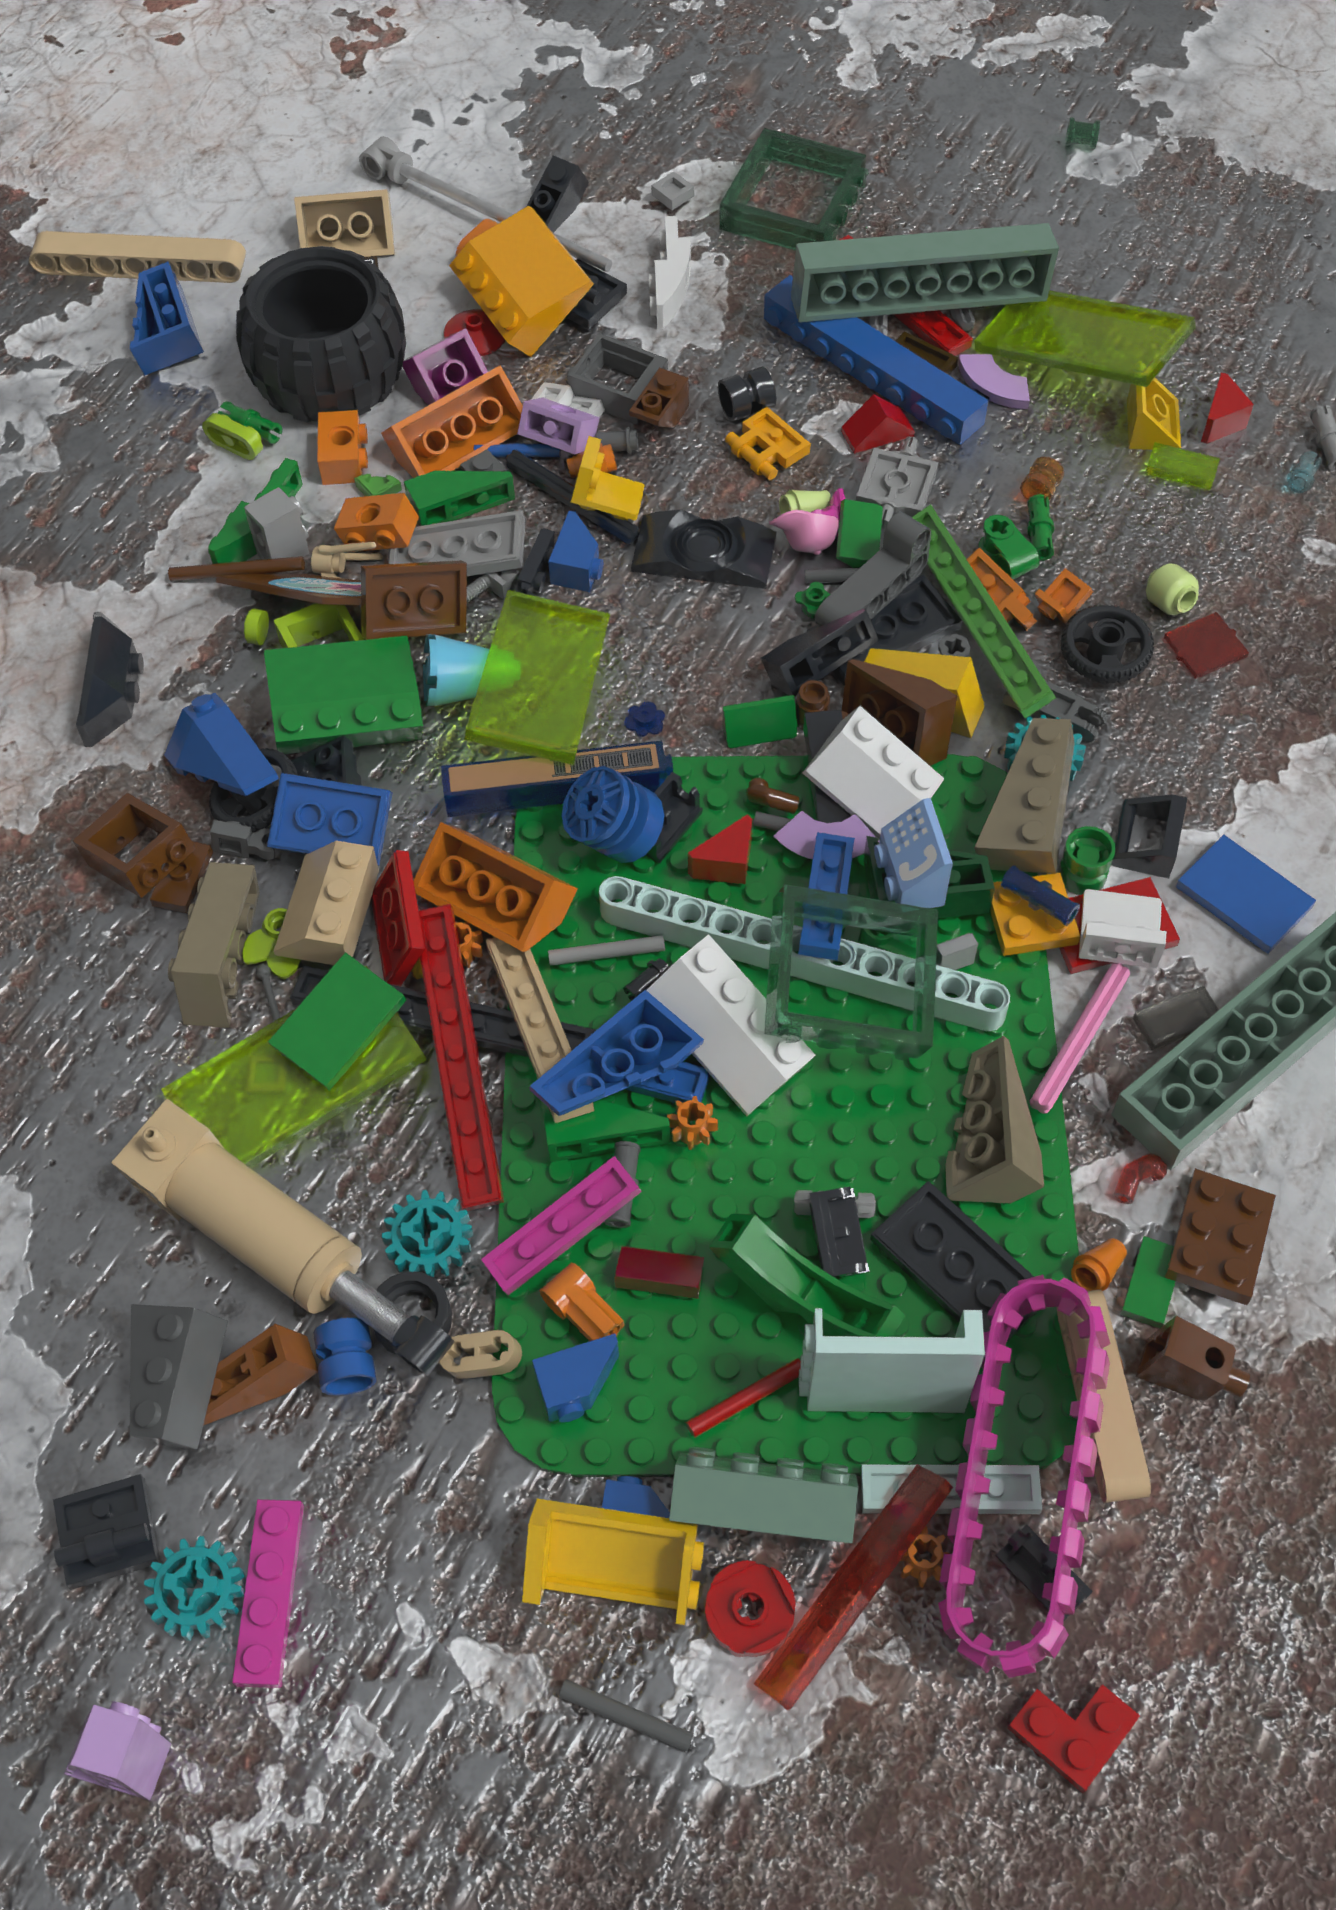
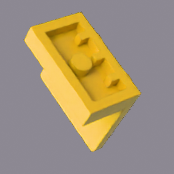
M588 436L571 503L578 504L586 510H599L610 513L617 519L637 520L645 485L637 481L602 472L601 466L605 454L598 452L602 439Z

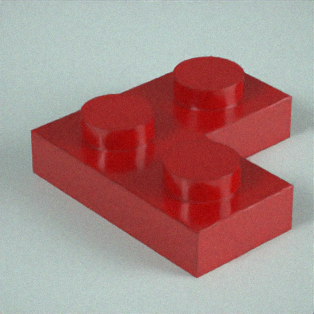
M1103 1684L1075 1720L1039 1689H1036L1007 1729L1081 1793H1084L1140 1718V1715Z

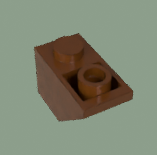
M659 367L629 410V415L657 426L675 428L689 407V378Z

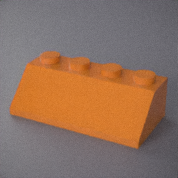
M500 365L381 432L398 464L413 478L432 471H453L459 468L460 464L485 451L490 446L500 444L516 435L523 405ZM474 445H483L480 448L474 450Z
M440 822L413 880L417 895L437 906L451 904L454 915L523 952L529 950L562 924L578 889L465 830Z

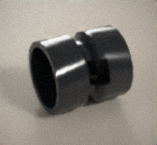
M764 366L744 372L743 378L739 375H734L721 379L718 382L720 404L724 414L730 421L750 416L751 410L757 413L765 407L772 409L776 406L775 386L770 373Z

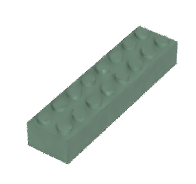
M1049 223L796 244L791 299L798 322L1047 301L1059 246Z
M1336 912L1119 1094L1111 1115L1170 1171L1336 1028Z

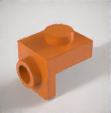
M1064 568L1045 592L1038 589L1034 595L1039 603L1037 609L1051 621L1058 618L1066 624L1092 595L1093 590L1089 585Z

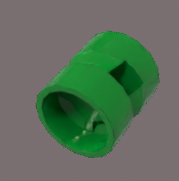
M1084 826L1075 829L1069 834L1058 869V873H1061L1065 889L1069 892L1082 895L1086 889L1101 890L1104 887L1116 852L1115 843L1107 832L1097 827Z

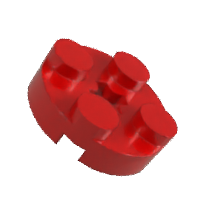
M749 1560L730 1564L715 1576L707 1593L705 1619L708 1629L716 1642L736 1657L766 1655L781 1646L793 1628L796 1606L794 1592L785 1576L771 1566L769 1568L763 1564H756V1561ZM748 1597L752 1603L761 1602L763 1607L758 1610L759 1618L751 1620L748 1616L741 1617L738 1611L742 1609L741 1600Z

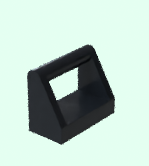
M1172 794L1125 799L1120 812L1114 842L1116 852L1111 865L1169 879L1177 857L1187 797ZM1135 815L1164 821L1159 849L1128 852Z

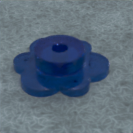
M643 702L640 707L632 706L629 708V716L625 718L624 724L628 730L636 731V734L640 737H645L648 733L653 735L659 734L663 730L662 721L665 719V713L662 710H657L653 702Z

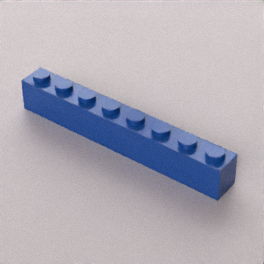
M789 275L765 294L764 320L770 325L777 327L795 341L802 343L818 356L833 363L843 372L850 374L868 388L878 392L893 404L898 405L915 416L919 421H923L940 432L944 437L961 445L985 424L988 406L986 398L861 319L855 317L798 322L791 299L793 276Z

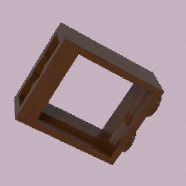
M126 793L73 840L88 866L140 898L144 897L196 850L180 822L129 793ZM146 827L159 833L153 841L128 863L115 857L120 850Z

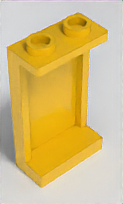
M536 1499L528 1523L522 1602L540 1605L544 1589L676 1609L675 1624L685 1625L687 1610H696L700 1581L692 1580L693 1570L701 1571L704 1542L696 1541L698 1524L669 1521V1518Z

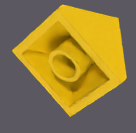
M1140 363L1135 366L1127 397L1129 449L1177 451L1181 449L1179 400Z

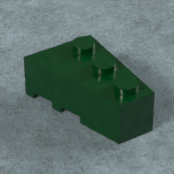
M866 836L863 862L873 910L882 909L888 911L895 917L897 923L990 912L995 887L988 856L948 849L953 864L945 905L899 914L895 900L889 901L886 895L884 880L887 875L884 867L879 868L876 863L874 846L879 845L878 838Z

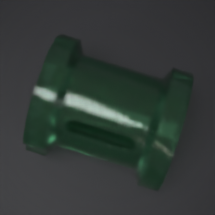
M1070 117L1065 146L1076 143L1090 145L1091 149H1095L1098 141L1100 120L1088 123L1075 121V118Z

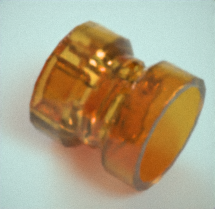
M1050 457L1037 458L1020 486L1021 494L1024 498L1028 500L1033 495L1042 494L1044 498L1048 497L1050 501L1055 493V488L1064 478V469L1061 464Z

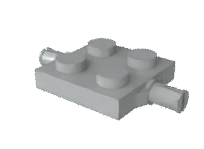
M911 437L905 439L902 451H887L874 448L857 492L856 501L874 503L883 507V529L886 528L893 514L902 511L913 517L923 510L930 495L939 462L922 459L915 454L919 444L915 437H913L912 443Z

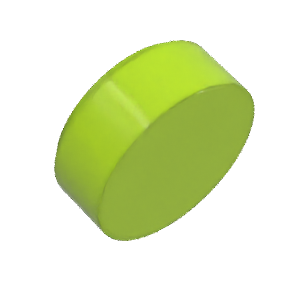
M251 609L245 619L244 637L249 644L263 645L268 634L269 616L265 610Z

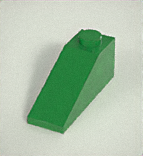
M432 471L404 481L406 496L419 516L417 521L419 526L456 521L515 500L513 476L511 472Z
M597 1100L593 1102V1112L555 1123L549 1107L541 1101L550 1162L615 1152L614 1144L620 1141L636 1143L640 1148L670 1143V1123L667 1117Z

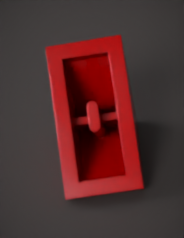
M1221 373L1201 439L1202 443L1208 444L1247 428L1254 404L1226 373Z
M875 394L841 426V432L854 454L903 440L907 437H913L915 433L901 408Z
M748 814L688 852V874L693 879L746 884L752 840V818Z

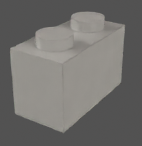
M278 487L244 507L256 552L262 559L304 557L309 554L306 541L309 535L300 517L303 515V510L295 497H288Z

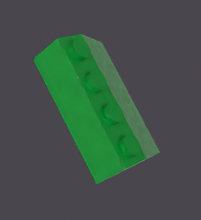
M408 636L264 650L276 749L283 754L310 752L341 736L349 739L353 743V747L422 739L423 720Z

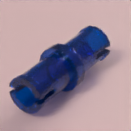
M1015 865L1006 872L1002 879V888L1008 889L1026 900L1031 909L1035 911L1041 909L1062 922L1065 926H1068L1074 920L1079 911L1080 904L1074 903L1054 891L1052 884L1045 880L1039 882L1019 870Z

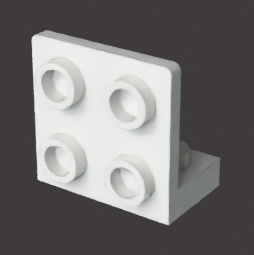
M1086 889L1083 895L1079 958L1157 968L1166 946L1167 931L1160 930L1161 899Z

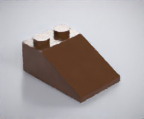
M851 659L847 663L841 711L850 714L861 706L931 766L947 758L957 695L930 679Z

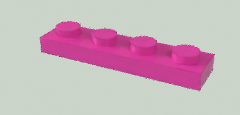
M614 1156L481 1260L503 1291L510 1295L642 1191Z
M257 1499L232 1681L236 1687H282L304 1511L302 1501Z

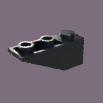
M553 155L527 206H531L554 233L576 210L589 185V181L578 165Z

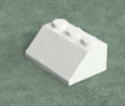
M861 706L839 722L803 772L808 779L851 815L856 814L879 839L881 828L922 799L932 798L944 780L939 773Z

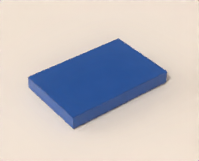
M281 773L267 847L309 854L334 841L373 846L379 866L393 792L385 789Z
M1224 834L1176 884V888L1267 954L1300 922L1316 902V899Z

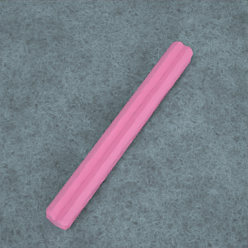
M1112 963L1030 1099V1106L1037 1109L1040 1113L1046 1114L1053 1107L1129 978L1130 970L1122 966L1121 963Z

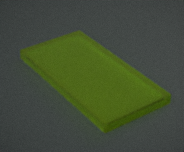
M1049 290L1047 301L1007 304L974 340L976 352L1147 387L1196 329L1195 317Z
M508 590L467 723L464 740L574 765L608 628L610 613Z
M297 1008L161 1090L166 1099H169L209 1128L225 1150L251 1168L427 1060L397 1012L330 1091L268 1043L271 1037Z

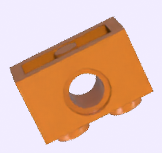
M358 410L318 412L317 462L322 485L355 483L354 478L362 475V469L368 468L367 450L362 448V444H368L366 423L360 424Z
M405 493L345 498L334 530L343 544L376 543L374 549L362 551L406 548L410 543L419 516Z

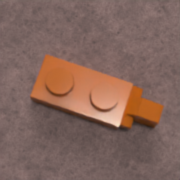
M978 548L967 558V561L1007 623L1014 618L1019 625L1028 631L1037 622L1033 617V613L1026 608L1031 602L1030 599L1026 596L1024 590L981 548Z

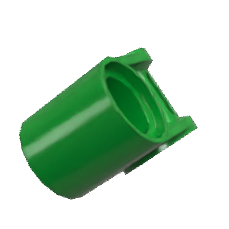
M992 515L985 520L983 525L985 535L980 539L978 548H981L1003 571L1014 580L1038 568L1039 555L1036 548L1031 542L1027 541L1015 527L1012 520L1003 515Z

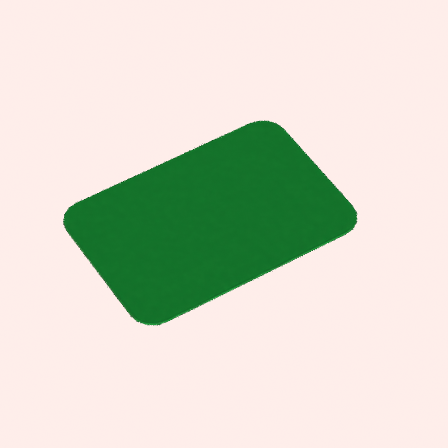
M947 754L946 759L930 766L944 778L931 799L941 807L945 816L944 839L949 850L976 854L974 847L1008 773L977 756ZM808 755L657 757L659 768L619 772L621 775L630 778L632 782L638 783L652 792H655L671 772H674L681 776L683 783L681 786L686 793H689L693 787H696L700 794V807L703 808V813L661 863L646 855L634 862L620 863L569 836L564 829L562 820L563 803L570 787L578 777L531 783L521 796L515 818L514 856L578 888L562 924L530 948L560 1022L596 1030L599 1029L631 1002L628 996L632 993L625 994L623 987L647 969V963L650 960L656 961L660 958L671 967L692 948L664 940L665 951L550 966L548 950L653 937L611 925L602 918L599 888L602 882L609 877L619 876L799 927L803 926L813 859L803 857L786 848L774 837L778 831L753 826L757 811L788 819H793L803 811L814 820H817L810 779L803 774L808 766ZM754 778H762L767 781L769 788L799 796L796 812L791 814L751 803L746 796L749 782ZM748 814L752 818V840L746 884L693 879L688 874V852ZM864 854L852 858L841 934L842 939L858 943L864 917L873 910L863 862ZM991 870L993 882L1038 876L1037 872ZM615 899V900H612L611 902H616V903H618V902H622L623 900ZM652 909L648 910L647 912L656 913L659 912V910ZM990 912L897 923L937 941L938 944L968 933L974 935L978 943L974 963L956 971L996 981L1008 989L1010 1003L1005 1021L1000 1028L993 1031L976 1029L731 959L813 1051L815 1056L748 1116L741 1111L710 1075L702 1103L704 1105L713 1104L711 1118L718 1119V1131H708L710 1135V1144L708 1146L702 1142L694 1145L692 1150H689L687 1144L681 1140L677 1142L672 1141V1131L674 1128L670 1127V1143L641 1147L638 1156L636 1179L639 1181V1188L642 1192L633 1198L630 1227L614 1228L602 1222L510 1295H507L496 1281L494 1330H504L519 1342L522 1349L521 1361L515 1369L505 1374L492 1375V1396L497 1425L515 1453L542 1471L572 1477H674L675 1464L680 1453H688L689 1447L715 1450V1457L732 1459L735 1452L755 1454L760 1456V1463L776 1465L777 1458L797 1459L804 1461L803 1468L821 1470L822 1463L847 1466L848 1473L856 1474V1476H861L862 1465H959L960 1463H967L969 1456L963 1447L967 1419L976 1417V1412L970 1402L971 1395L964 1413L808 1411L807 1396H799V1378L694 1438L686 1425L687 1421L796 1358H799L801 1361L803 1340H805V1324H809L799 1313L779 1312L771 1309L709 1246L730 1214H755L786 1244L821 1269L811 1215H798L795 1213V1192L798 1190L818 1192L850 1187L854 1189L855 1196H858V1193H872L876 1201L874 1216L871 1218L859 1217L869 1272L836 1279L869 1296L894 1304L905 1315L897 1329L896 1337L955 1338L959 1322L870 1240V1237L884 1221L927 1181L947 1197L945 1163L948 1151L955 1150L959 1135L954 1131L956 1118L963 1117L967 1098L962 1093L972 1053L1005 1036L1010 1042L1041 1150L1044 1187L1013 1203L949 1200L1034 1277L1044 1275L1045 1279L1056 1281L1066 1278L1074 1283L1071 1270L1075 1258L1079 1256L1062 1092L1053 1107L1046 1114H1042L1030 1106V1099L1057 1056L1047 951L1040 950L1003 956ZM685 920V921H683V922H685V923H694V922H696V921H694V920ZM722 930V931H720L721 933H724V934L732 933V931H730V930ZM877 931L871 932L875 936H884L882 933ZM766 940L757 941V943H759V944H769V943H770V942H768V941H766ZM935 951L930 961L931 964L934 962ZM840 961L831 962L838 966L845 965ZM869 972L873 976H882L879 972ZM914 982L906 983L911 987L920 986L919 984ZM945 993V995L950 998L958 997L956 994L953 993ZM983 1004L985 1007L989 1009L997 1008L992 1004ZM507 1052L505 1055L500 1176L504 1202L499 1203L498 1246L614 1157V1152L550 1162L541 1100L530 1091V1085L538 1080L529 1057ZM692 1054L683 1061L702 1066ZM625 1089L599 1099L667 1117L669 1114H677L676 1103ZM690 1121L689 1125H695L696 1121ZM621 1247L704 1257L699 1299L616 1288L614 1277ZM572 1262L587 1274L596 1288V1293L624 1320V1327L617 1335L619 1357L592 1408L585 1410L584 1415L576 1420L560 1422L557 1419L550 1422L537 1383L532 1360L590 1341L567 1318L561 1319L545 1303L539 1291ZM1046 1307V1309L1039 1310L1006 1343V1347L1011 1348L1012 1353L1010 1363H1003L999 1383V1389L1005 1392L1003 1406L995 1407L991 1433L998 1435L996 1449L988 1450L986 1465H1039V1469H1044L1063 1457L1065 1446L1074 1445L1078 1419L1071 1417L1069 1414L1071 1402L1077 1401L1059 1325L1057 1307ZM501 1344L500 1351L493 1353V1356L500 1360L501 1353L508 1351V1348ZM980 1367L978 1375L983 1374L982 1367Z

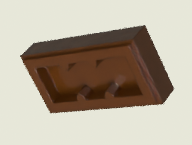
M192 841L196 850L155 886L150 897L153 907L188 914L189 906L193 903L197 893L198 881L200 877L204 876L213 854L211 845Z

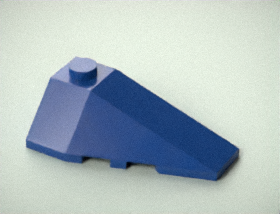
M216 693L201 695L195 698L191 705L182 709L164 754L167 762L178 774L186 776L188 773H193L199 781L206 782L211 779L217 781L220 788L244 796L279 779L276 771L238 719Z
M644 990L530 1085V1091L554 1113L561 1116L676 1068L703 1044L704 1039L648 991Z

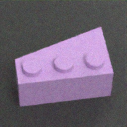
M112 1701L109 1709L93 1705L84 1721L64 1775L150 1801L172 1743L160 1735V1726L150 1723L151 1719L139 1714L140 1710L116 1701Z

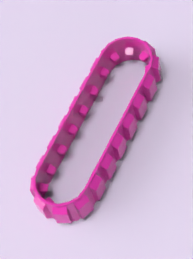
M1044 1275L1020 1280L1018 1281V1286L1012 1288L1007 1294L1000 1293L987 1314L991 1327L989 1332H983L985 1350L981 1364L983 1374L977 1375L970 1399L976 1412V1417L967 1419L963 1447L969 1458L967 1463L959 1464L955 1491L961 1499L960 1508H952L947 1534L954 1545L953 1553L944 1554L939 1581L946 1590L947 1599L938 1603L944 1632L950 1639H961L957 1651L964 1659L985 1673H988L995 1666L1003 1669L1008 1678L1035 1673V1664L1042 1661L1046 1656L1055 1659L1069 1636L1063 1626L1064 1615H1074L1078 1585L1075 1579L1070 1577L1071 1568H1081L1085 1540L1081 1531L1077 1530L1078 1522H1087L1091 1493L1088 1485L1084 1483V1477H1094L1097 1447L1094 1439L1090 1438L1091 1433L1100 1432L1104 1405L1100 1394H1097V1390L1106 1389L1110 1361L1107 1351L1103 1350V1348L1110 1344L1100 1306H1090L1091 1301L1088 1291L1066 1278L1056 1281L1045 1279ZM1046 1307H1058V1311L1070 1317L1075 1312L1084 1320L1077 1324L1080 1339H1089L1087 1357L1078 1358L1076 1373L1084 1375L1081 1400L1071 1402L1069 1414L1071 1417L1078 1419L1074 1445L1065 1446L1063 1460L1071 1463L1067 1490L1058 1491L1056 1505L1064 1508L1061 1535L1051 1537L1049 1548L1050 1552L1058 1555L1054 1583H1044L1042 1598L1051 1601L1050 1609L1045 1623L1037 1620L1030 1633L1034 1638L1030 1643L1022 1646L1020 1640L1007 1642L1006 1651H991L994 1641L983 1633H980L973 1641L968 1638L964 1627L974 1623L971 1607H963L966 1586L974 1585L976 1571L969 1568L973 1541L981 1539L983 1524L977 1522L981 1494H989L991 1482L990 1479L984 1477L988 1450H995L998 1435L991 1433L995 1407L1003 1406L1005 1392L999 1389L1002 1365L1003 1363H1010L1012 1349L1006 1347V1342L1011 1329L1017 1330L1025 1314L1043 1310Z

